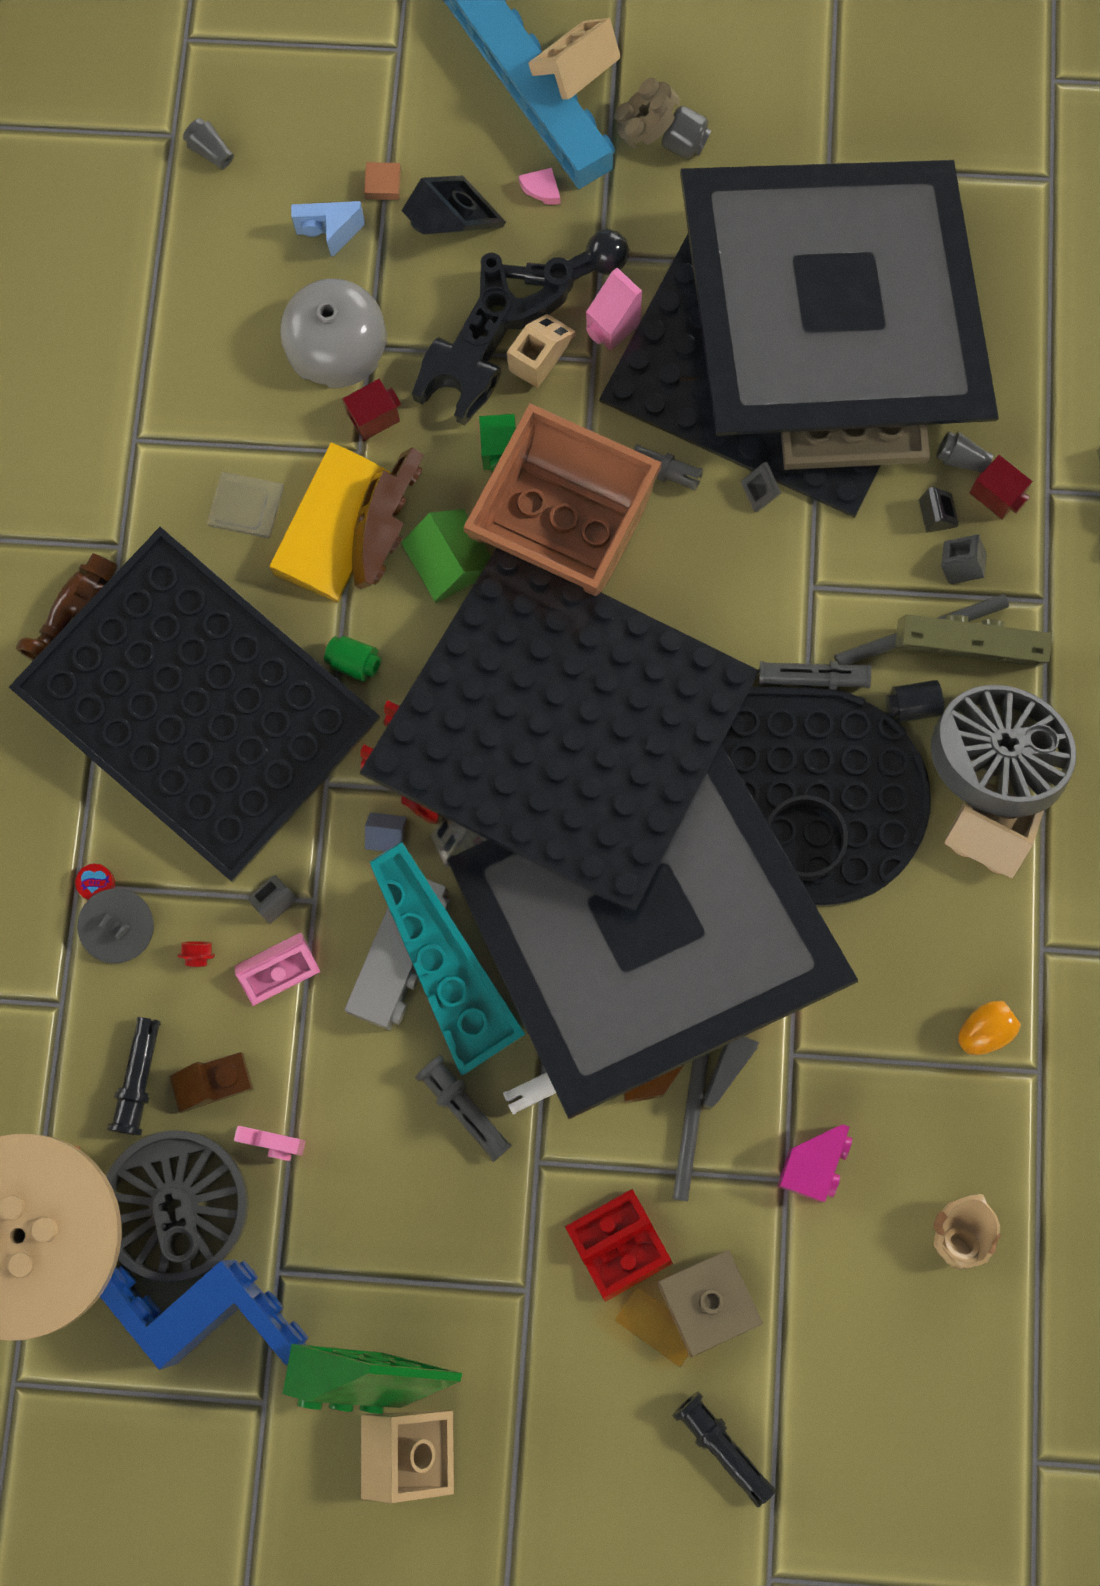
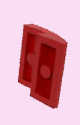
M633 1189L565 1226L604 1302L673 1264Z

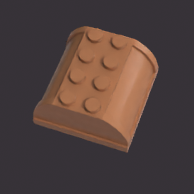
M529 403L463 527L464 533H467L469 538L479 543L486 542L573 582L583 587L585 592L597 596L609 582L641 520L655 479L661 470L662 462Z

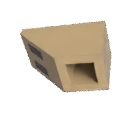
M548 314L530 322L524 327L507 351L509 372L539 388L576 336V331Z

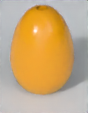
M991 1001L977 1008L967 1018L960 1029L958 1042L967 1054H988L1008 1045L1019 1033L1021 1023L1004 1001Z

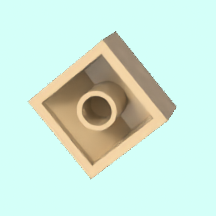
M990 782L985 787L993 792L997 790V786ZM1008 792V796L1016 797V795ZM963 801L944 844L951 847L955 853L964 857H970L984 864L993 873L1003 874L1013 879L1034 844L1044 810L1024 817H1003L978 810Z
M453 1411L383 1412V1414L361 1415V1499L397 1503L454 1494Z

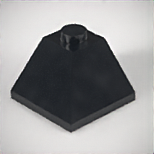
M463 175L421 178L401 210L411 221V226L422 234L503 228L506 223Z

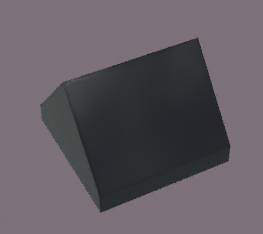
M936 487L928 488L919 499L926 533L958 527L959 523L952 494Z

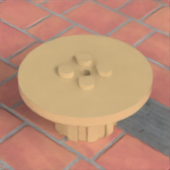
M10 1134L0 1136V1340H26L47 1335L66 1327L82 1316L98 1300L108 1285L118 1261L122 1239V1224L113 1188L105 1174L89 1156L73 1145L54 1137L38 1134Z

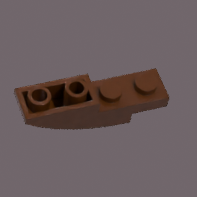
M413 447L400 454L391 473L383 470L374 475L364 494L358 512L352 548L354 585L359 589L366 588L372 584L376 585L380 581L386 570V566L383 563L388 553L393 554L402 540L399 532L404 523L393 516L399 514L406 502L403 494L408 485L412 486L422 472L419 464L424 454Z

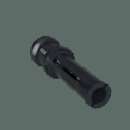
M137 1017L123 1087L118 1088V1091L115 1092L114 1098L118 1101L113 1123L108 1124L107 1130L142 1136L143 1130L139 1128L144 1105L148 1104L150 1099L148 1097L149 1093H146L145 1090L161 1021H151L150 1018Z
M699 1391L694 1393L677 1408L672 1416L676 1421L682 1420L696 1437L695 1443L699 1448H707L717 1458L757 1508L765 1504L774 1495L776 1489L764 1478L745 1453L726 1432L727 1427L723 1419H717L701 1401L703 1396Z

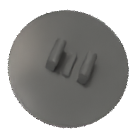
M115 888L95 894L84 904L78 917L77 929L83 947L93 957L107 963H123L136 958L147 948L152 939L154 920L149 906L139 895L129 890Z

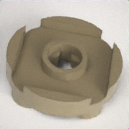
M655 78L646 79L641 84L639 91L628 102L621 104L616 109L614 119L618 122V135L632 148H638L635 143L641 141L645 145L656 141L667 131L675 119L671 112L674 104L679 107L680 99L678 94L666 82H657Z

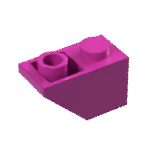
M843 1124L789 1149L777 1187L820 1203L825 1202L827 1196L834 1197L840 1181V1175L835 1173L839 1158L846 1160L853 1138L847 1136L850 1127Z

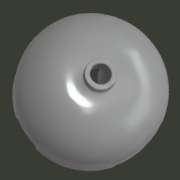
M322 279L304 286L287 303L281 318V342L287 360L293 370L304 380L308 379L324 384L328 388L351 386L367 378L378 367V361L384 352L385 345H387V330L379 305L365 289L347 280Z

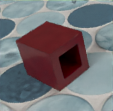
M380 378L342 398L347 415L363 441L400 422L397 408L401 407V403L393 388L390 387L386 390Z
M998 455L975 480L969 494L1003 520L1011 510L1017 514L1027 503L1030 496L1026 493L1033 481L1001 455Z

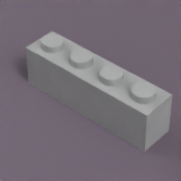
M426 879L446 911H448L451 899L447 898L448 891L446 887ZM389 908L386 910L344 1010L349 1015L391 1031L394 1023L397 1025L401 1023L407 1009V1003H404L403 1000L408 988L415 989L419 977Z

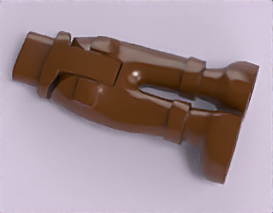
M92 553L87 564H81L78 568L79 571L67 581L59 592L50 609L46 623L43 624L39 631L41 635L37 639L28 637L20 639L16 649L33 661L113 577L118 566L114 562Z

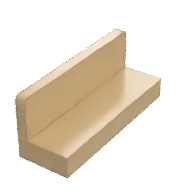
M611 19L585 20L579 23L528 62L532 76L554 74L562 100L572 98L620 59V52Z

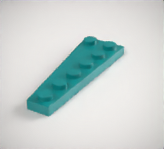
M401 841L369 863L455 1064L463 1076L524 1036L525 1033Z

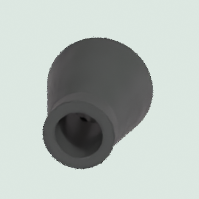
M198 118L186 128L183 139L187 142V148L212 162L220 170L225 169L232 162L234 154L228 149L210 121L205 122L203 119Z
M948 431L940 443L936 458L943 460V465L982 473L991 464L993 454L985 451L959 431L956 434Z

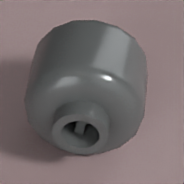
M680 106L673 114L675 116L673 123L663 135L662 145L671 152L689 159L694 154L700 155L712 130L707 128L708 120L705 116L686 106Z

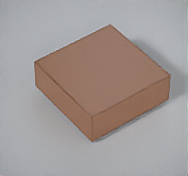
M366 162L365 199L399 200L400 163Z

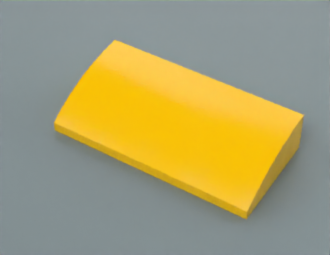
M331 442L269 566L273 575L339 602L353 574L352 548L354 530L364 494L374 475L383 470L388 473L391 472Z

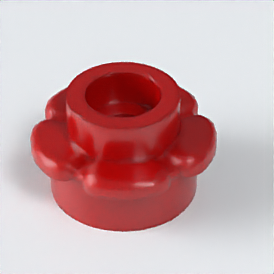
M187 941L181 943V953H178L177 956L178 958L185 959V966L204 967L208 966V960L213 959L215 954L212 953L211 942Z

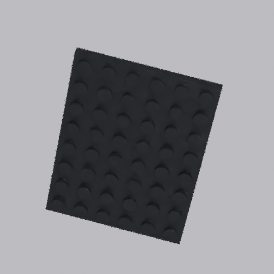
M161 526L9 686L15 694L232 883L380 720V716Z

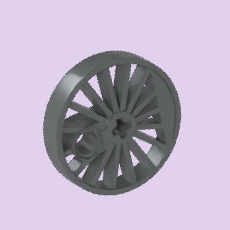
M985 685L963 692L948 705L940 716L931 737L933 763L947 787L967 804L997 816L1024 817L1049 808L1064 792L1076 764V747L1072 733L1058 712L1039 697L1010 686ZM995 705H1001V718ZM1012 708L1022 712L1013 729H1011ZM1028 717L1037 722L1031 727L1022 728ZM984 768L986 772L979 782L975 773ZM993 775L997 776L996 792L985 788ZM1009 780L1011 782L1016 797L1008 796ZM1047 782L1053 784L1055 787L1051 788ZM1028 786L1036 793V795L1031 796Z
M177 1130L149 1135L128 1147L116 1159L106 1175L117 1201L149 1206L147 1209L120 1215L121 1223L151 1216L149 1220L121 1240L118 1260L140 1276L166 1282L187 1280L199 1276L224 1260L234 1249L244 1231L249 1209V1197L245 1178L232 1156L220 1145L205 1136ZM202 1152L186 1178L190 1154ZM215 1152L224 1161V1164L194 1185ZM179 1158L176 1176H174L171 1159ZM161 1162L165 1181L153 1164ZM143 1167L157 1189L130 1173L129 1170ZM228 1171L231 1172L235 1186L197 1195ZM122 1177L146 1192L151 1198L115 1193L120 1178ZM236 1193L238 1195V1211L198 1204ZM173 1199H178L181 1201V1206L177 1207L175 1212L168 1211L167 1204L172 1203ZM197 1213L236 1219L232 1233L229 1235L197 1215ZM156 1226L137 1259H135L126 1247ZM198 1226L225 1242L216 1255L200 1234ZM181 1233L186 1234L190 1240L189 1250L184 1255L178 1254L174 1249V1240ZM159 1242L162 1252L159 1268L155 1270L146 1266L145 1263ZM202 1253L207 1262L193 1268L192 1260ZM170 1261L182 1262L183 1272L168 1273Z

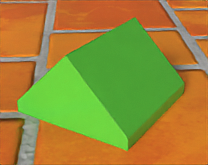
M464 509L428 513L401 542L435 604L475 583L491 558L484 543H479L469 538L467 533H464L463 527L469 518Z

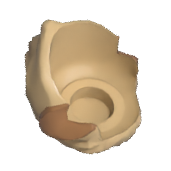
M980 1193L949 1202L942 1212H938L933 1224V1228L936 1231L934 1247L937 1249V1253L944 1258L947 1264H950L951 1268H956L957 1270H968L974 1266L988 1263L990 1257L996 1252L998 1240L1001 1237L999 1219L987 1204L984 1195Z

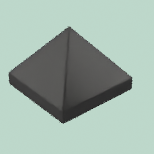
M767 462L762 463L741 481L754 512H759L782 494Z

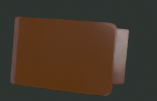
M242 1052L205 1064L198 1061L169 1076L179 1113L254 1090Z

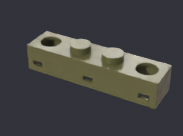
M906 614L898 619L896 649L1037 667L1050 661L1052 633L1004 627V621L984 619L982 624L968 622L969 617L963 615H946V619Z

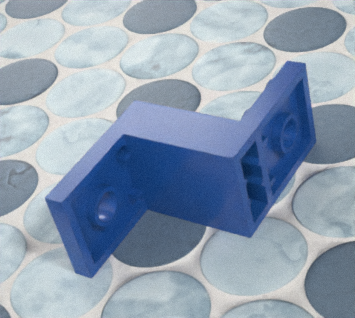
M236 1259L220 1261L162 1314H160L159 1306L148 1295L142 1297L133 1286L137 1281L124 1265L120 1267L116 1265L108 1285L100 1295V1298L159 1370L177 1365L238 1309H240L285 1365H288L291 1345H306L305 1342L308 1340L306 1333L295 1321L289 1324L281 1315L280 1311L283 1309V1306L270 1291L264 1294L256 1285L255 1281L258 1279V1276L244 1260L241 1263H238Z

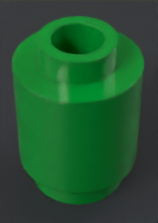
M334 636L326 647L324 662L329 664L334 671L365 682L369 677H374L377 674L381 664V657L378 656L376 647L347 636H342L341 638Z

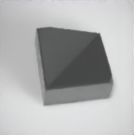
M976 534L944 542L941 567L948 583L956 584L985 578L987 555L980 535Z

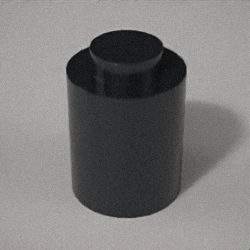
M932 680L893 686L891 694L886 695V708L889 716H894L898 723L940 717L944 712V699L939 681Z

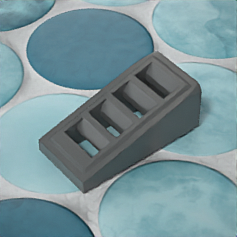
M742 1037L723 1046L702 1101L704 1108L710 1110L718 1103L757 1050L759 1042Z

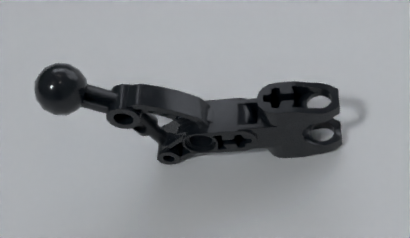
M611 229L597 231L590 237L585 252L569 260L561 257L552 258L546 264L527 262L526 267L502 264V259L498 254L493 252L485 254L480 261V298L453 344L437 337L429 347L422 360L421 369L412 392L413 400L423 405L439 388L447 386L456 388L461 392V396L456 405L454 415L456 422L465 426L488 401L499 381L501 368L489 362L507 330H521L530 322L546 314L550 315L566 302L568 293L572 290L575 280L594 270L605 275L611 274L616 268L621 270L629 258L630 249L626 239L618 231ZM506 278L525 280V285L543 286V288L525 298H516L508 289ZM496 305L504 307L499 312H492L489 309Z

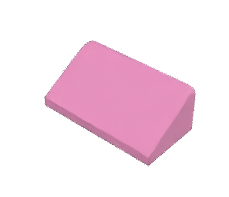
M298 933L234 967L236 977L252 1006L320 972L302 933Z

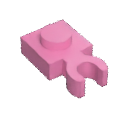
M237 1126L234 1141L268 1148V1157L286 1161L291 1160L292 1154L302 1156L306 1143L305 1140L243 1126Z

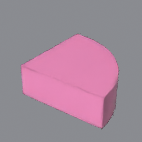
M552 168L519 176L520 186L527 195L541 200L547 205L561 204Z

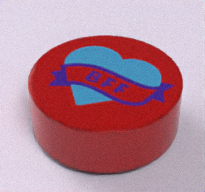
M88 864L76 876V890L83 898L89 900L101 891L114 889V875L101 864Z

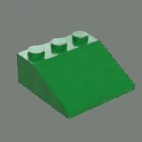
M292 1344L282 1394L297 1398V1406L307 1409L321 1410L322 1403H329L330 1409L353 1412V1406L360 1405L359 1410L383 1414L384 1407L402 1408L461 1382L462 1373L384 1352Z

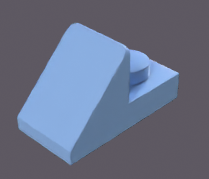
M360 201L291 205V218L296 234L315 237L326 233L331 257L365 225Z

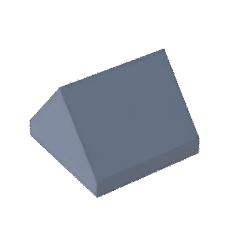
M370 812L365 824V849L385 852L401 841L404 843L407 817Z

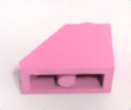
M618 268L611 272L586 311V331L597 344L603 343L610 351L635 330L641 322L642 290Z

